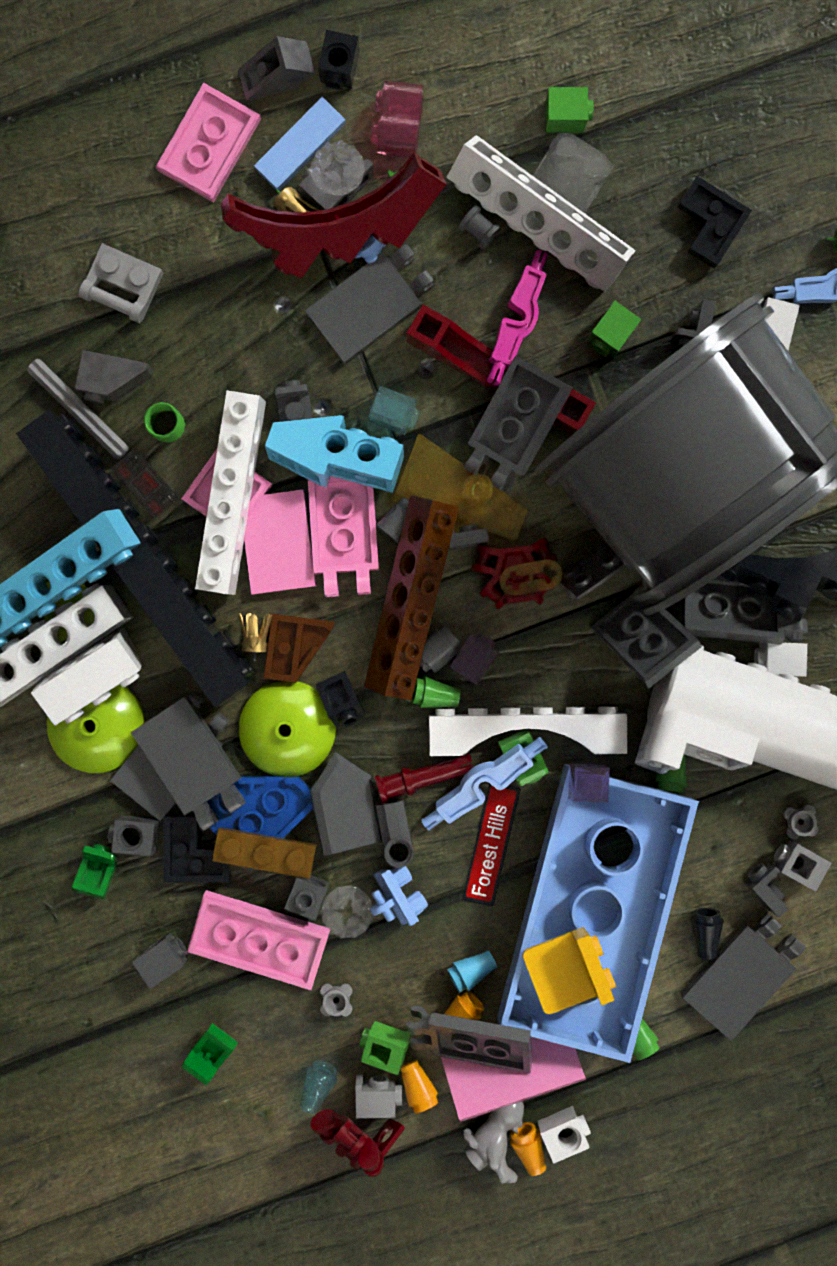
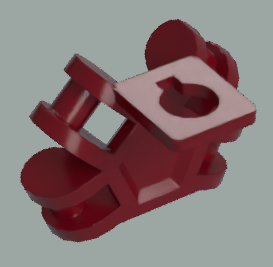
M546 537L532 545L495 549L478 545L476 552L479 553L476 564H472L471 571L493 576L479 595L483 598L485 596L496 603L494 607L498 610L504 604L534 601L541 605L544 601L542 598L548 589L553 590L556 584L540 570L558 560L555 554L551 555L546 544L549 542ZM535 551L536 555L540 560V563L538 564L535 562L533 556L531 555V552ZM492 556L498 557L495 569L489 567ZM536 577L539 581L531 589L528 585ZM498 580L508 587L504 593L494 586Z
M330 1109L321 1110L310 1122L312 1130L320 1135L321 1140L325 1144H332L334 1142L338 1144L335 1153L341 1158L347 1157L350 1160V1166L356 1170L361 1167L363 1172L369 1177H376L381 1173L384 1167V1156L405 1129L401 1123L388 1119L372 1140L351 1119ZM393 1130L390 1137L386 1141L382 1142L384 1136L389 1131Z

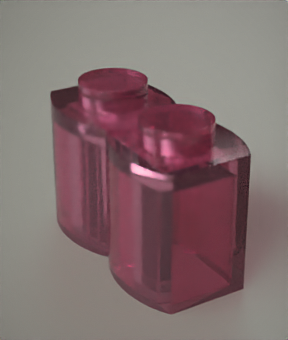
M384 81L383 91H377L375 111L380 112L379 123L373 122L371 143L377 145V154L410 158L413 153L417 154L424 85Z

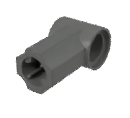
M404 800L376 805L386 861L396 868L407 866L413 858V845ZM395 843H402L407 846L409 852L405 858L395 859L390 854V847Z

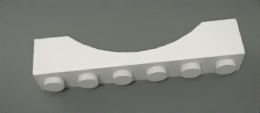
M599 706L598 712L585 713V707H566V713H553V707H534L533 713H520V708L509 707L501 708V714H488V708H468V714H455L454 708L436 709V715H429L430 756H463L475 745L491 736L510 730L528 728L549 730L566 735L582 744L594 754H627V714L618 712L617 706Z

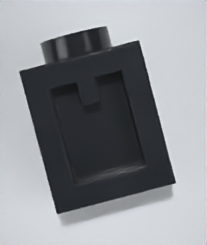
M345 671L315 684L327 715L336 728L351 726L360 717L365 715Z

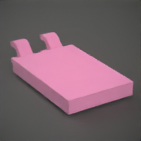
M330 476L327 488L308 480L314 575L323 574L324 594L326 597H339L337 573L356 572L358 595L371 594L369 571L379 570L374 488Z

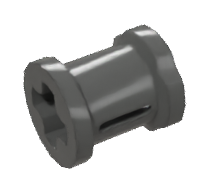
M476 205L465 215L458 229L461 232L466 231L479 242V248L484 250L498 235L501 226L491 223L480 213L481 208Z

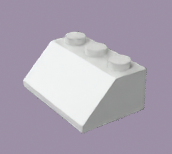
M122 626L40 680L31 694L54 725L63 720L68 724L84 713L81 709L91 702L96 706L110 697L111 693L109 690L118 684L126 687L139 677L137 672L140 671L142 662L126 629Z

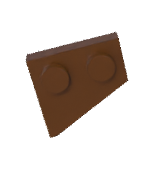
M272 614L264 678L297 682L335 627V622Z

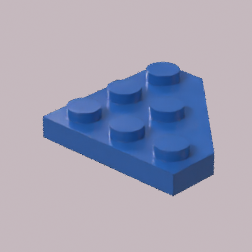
M241 776V779L235 782L234 785L242 794L246 803L232 813L226 808L220 793L207 801L219 818V821L209 827L216 835L219 827L284 838L313 809L310 796L311 788L299 776Z

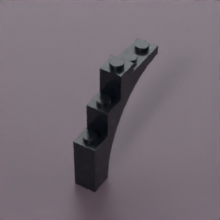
M837 549L802 558H771L750 554L722 573L721 576L730 581L737 580L746 584L758 594H768L774 597L769 606L770 609L775 610L779 616L785 619H795L800 622L816 590L822 592L828 599L837 601Z

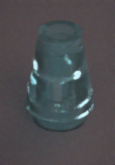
M318 1060L314 1061L312 1066L307 1068L301 1102L299 1104L305 1112L317 1113L337 1083V1070L333 1065Z

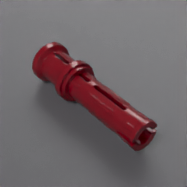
M470 753L411 771L410 768L404 767L401 768L400 772L385 777L376 775L375 780L382 804L387 803L388 799L407 794L412 796L418 788L465 775L474 767L472 764H468L472 762Z

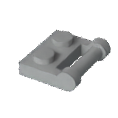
M102 243L87 278L80 286L79 298L89 302L91 300L97 301L129 315L130 320L140 324L147 313L164 272L158 267ZM100 281L138 296L137 301L131 303L99 289Z

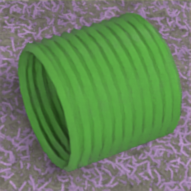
M160 402L153 404L144 415L146 430L161 442H174L184 432L185 422L183 416L168 403ZM163 411L174 412L177 419L174 429L165 435L156 434L153 429L155 417Z

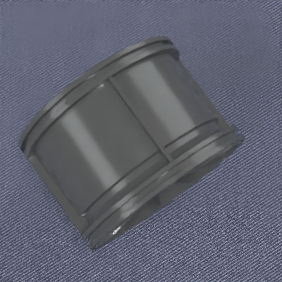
M760 292L725 314L650 371L576 431L534 470L538 476L543 474L548 476V479L544 482L548 489L559 483L627 569L633 570L636 568L641 576L642 583L633 592L632 598L638 603L644 601L641 609L646 615L657 613L673 605L712 581L768 542L837 488V428L832 423L836 415L766 322L775 311L771 306L764 309L760 306V303L764 300Z

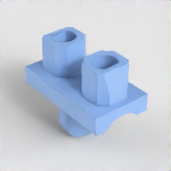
M407 867L380 869L374 873L373 876L381 890L377 889L371 893L376 901V904L370 908L372 915L376 916L383 913L387 922L392 921L397 916L401 925L408 923L409 926H412L418 922L417 915L428 906V903L420 891H414L407 897L403 894L401 887L413 880Z

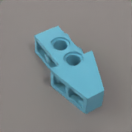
M341 415L274 422L265 444L269 460L326 488L330 476L393 493L404 459L403 445L399 444L398 441L390 437H372L356 428L346 430L344 416ZM336 445L342 446L344 448L342 451L338 453H332L328 451L331 447ZM364 454L375 456L373 460L368 462L360 460V457Z

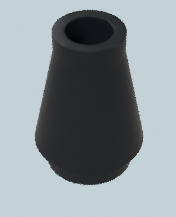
M698 908L694 910V916L691 918L699 958L708 960L717 958V949L724 923L720 911L717 909Z

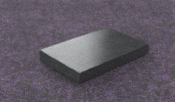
M631 594L594 623L591 628L605 645L649 689L702 646L699 640L666 609L646 615L641 609L644 601L636 602Z

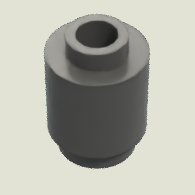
M446 626L440 631L436 629L426 639L420 667L426 673L430 669L434 673L438 672L458 654L457 649L462 646L460 641Z

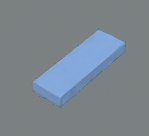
M321 97L254 165L255 170L275 190L278 189L280 191L346 124L345 119Z

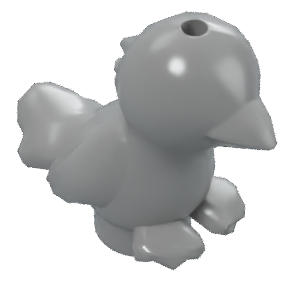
M523 1101L491 1111L487 1121L475 1133L468 1128L463 1130L464 1139L469 1144L464 1148L469 1160L479 1171L489 1165L496 1172L501 1184L515 1183L518 1179L517 1174L507 1166L505 1157L508 1146L507 1131L511 1129L517 1134L518 1127L523 1126Z

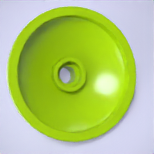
M277 681L260 688L245 704L239 720V738L245 754L256 767L274 776H300L314 770L330 753L336 735V727L327 715L319 692L310 685L298 681ZM287 724L290 726L291 734L289 736L280 734L279 729L281 725Z
M118 684L109 690L111 693L110 697L96 706L92 702L81 708L84 713L68 724L63 720L54 725L47 716V734L50 744L63 762L76 770L86 773H104L124 764L139 745L131 732L145 723L142 706L138 698L127 686L122 687L121 684ZM88 720L95 723V730L93 732H89L86 729L85 725Z

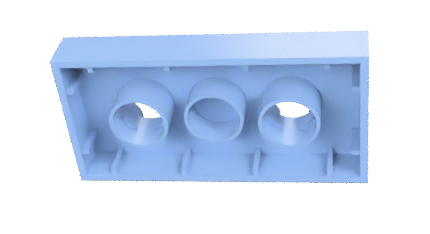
M564 764L497 1015L499 1025L531 1030V1037L628 1063L631 1062L699 801L687 796ZM608 827H626L625 831L631 836L633 842V849L629 858L617 866L601 865L602 862L597 858L593 849L596 837L602 830ZM584 926L590 937L597 936L604 955L598 958L602 969L609 968L614 979L616 988L611 989L615 1001L601 1005L598 998L594 997L556 1013L546 1014L523 959V951Z

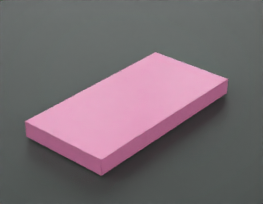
M206 890L202 898L188 953L312 990L330 928Z
M531 1037L533 1063L530 1074L441 1057L460 1122L586 1080L576 1049Z

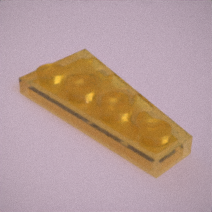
M419 433L395 495L408 500L410 495L457 506L459 509L456 519L472 525L478 524V527L482 529L487 528V531L516 541L528 510L499 489L490 485L488 481L478 474L474 475L464 469V464Z

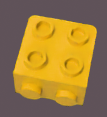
M584 926L523 951V959L546 1014L556 1013L594 997L598 998L601 1005L615 1001L611 989L616 988L614 979L609 968L602 969L598 958L604 955L597 936L590 937Z

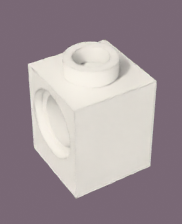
M759 642V648H756L754 653V663L765 666L767 672L774 675L788 674L806 677L807 644L782 643L780 645Z
M573 1106L537 1121L540 1134L553 1164L590 1148L586 1136L591 1134L584 1115L577 1117ZM570 1128L574 1130L573 1134L567 1138L558 1136L563 1129Z

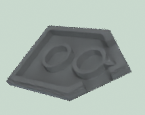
M333 752L319 779H316L310 789L322 855L324 856L382 841L372 776L338 753Z

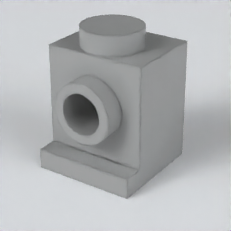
M789 840L787 845L781 844L774 854V861L777 862L775 866L781 873L815 892L832 864ZM799 856L800 864L796 867H793V864Z
M357 1074L355 1085L356 1118H396V1106H402V1085H396V1080H389L385 1076H374L369 1080L363 1081V1074Z

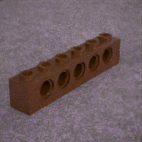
M410 495L364 687L384 696L412 700L459 507Z

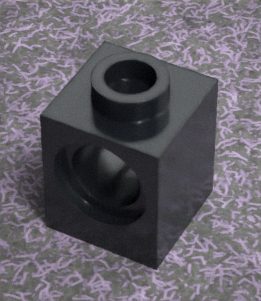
M326 30L318 66L321 83L336 90L343 89V87L352 89L360 53L359 36ZM336 59H343L346 61V63L340 67H335L331 64Z

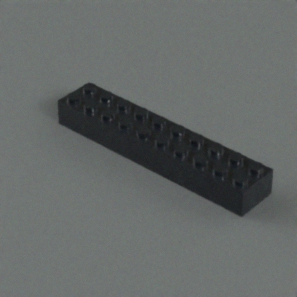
M48 410L16 434L82 525H85L103 511L120 509L141 544L131 550L133 554L131 558L115 566L114 563L111 565L214 707L226 704L256 681L252 675L256 672L245 657L241 659L236 655L233 649L237 646L226 631L221 632L215 626L214 622L217 621V618L206 604L204 606L199 604L195 598L198 592L187 578L183 579L175 571L179 568L175 559L169 552L164 553L163 550L159 549L157 543L160 539L149 525L145 526L138 520L137 517L141 513L130 499L126 500L119 494L118 491L122 489L121 485L111 473L107 474L99 466L103 462L91 446L88 447L80 440L84 435L74 421H69L63 414L58 416ZM96 542V545H97V546L99 547V549L101 550L100 544H99L98 542Z

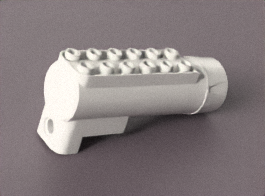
M704 646L655 683L648 706V721L635 760V764L664 774L670 769L677 770L680 768L683 754L728 770L750 766L754 761L837 790V696L830 694L831 690L829 688L814 684L810 685V687L798 683L799 679L792 675L779 674L777 676L768 673L765 666L756 663L745 665L736 662V657L723 652L713 654L704 651Z

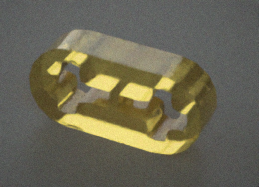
M540 560L514 565L506 568L501 573L499 585L501 590L510 596L549 590L560 583L562 570L552 560ZM544 565H547L550 571H555V576L550 579L551 584H546L544 579L533 580L532 574L542 572ZM510 572H515L517 577L528 576V582L518 584L519 590H513L512 585L506 586L505 580L510 578Z

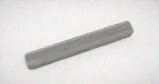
M36 359L28 366V373L114 458L119 460L128 452L129 447L43 361Z

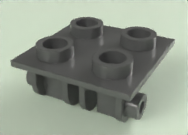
M607 543L593 547L589 551V555L579 562L567 565L562 570V573L555 578L556 581L566 588L564 591L571 600L574 598L581 599L626 567Z

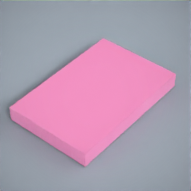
M203 83L157 163V171L214 203L261 121L260 114Z
M304 490L263 495L247 518L244 537L251 594L256 595L317 587L316 578L313 573L312 547Z

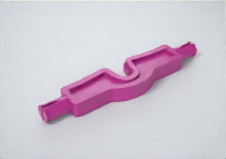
M542 250L535 251L531 265H527L522 271L517 287L507 304L511 310L522 317V321L504 318L499 325L495 345L489 358V362L493 366L487 378V382L490 384L495 378L493 383L495 386L500 385L505 369L508 370L514 357L517 356L521 342L529 336L537 323L539 314L537 299L546 278V273L542 270L548 258L546 252L541 256Z

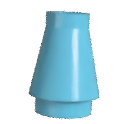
M487 950L482 954L452 962L453 966L448 968L447 972L455 988L461 993L464 990L469 992L484 977L498 967L493 956Z

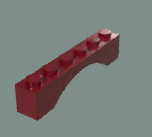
M423 304L407 331V343L496 392L499 386L493 385L495 378L491 384L487 382L493 366L489 362L492 349L468 334L452 320ZM572 389L553 425L572 436L584 426L596 402Z

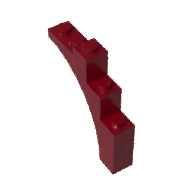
M413 153L396 174L376 190L353 202L328 210L303 213L286 212L252 205L233 195L227 194L221 203L222 218L232 230L236 232L244 231L251 235L260 246L266 249L271 247L273 263L282 273L287 275L292 273L302 279L322 249L333 259L339 260L341 258L351 264L371 234L385 245L391 243L400 248L446 186V182L440 169L416 153Z

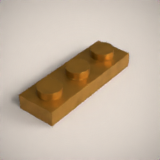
M219 827L212 861L310 879L317 844Z

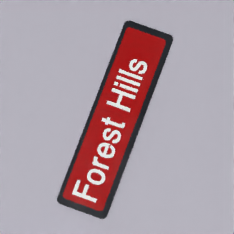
M489 783L463 894L465 901L493 906L495 903L521 789L519 787L508 785L503 790H497Z

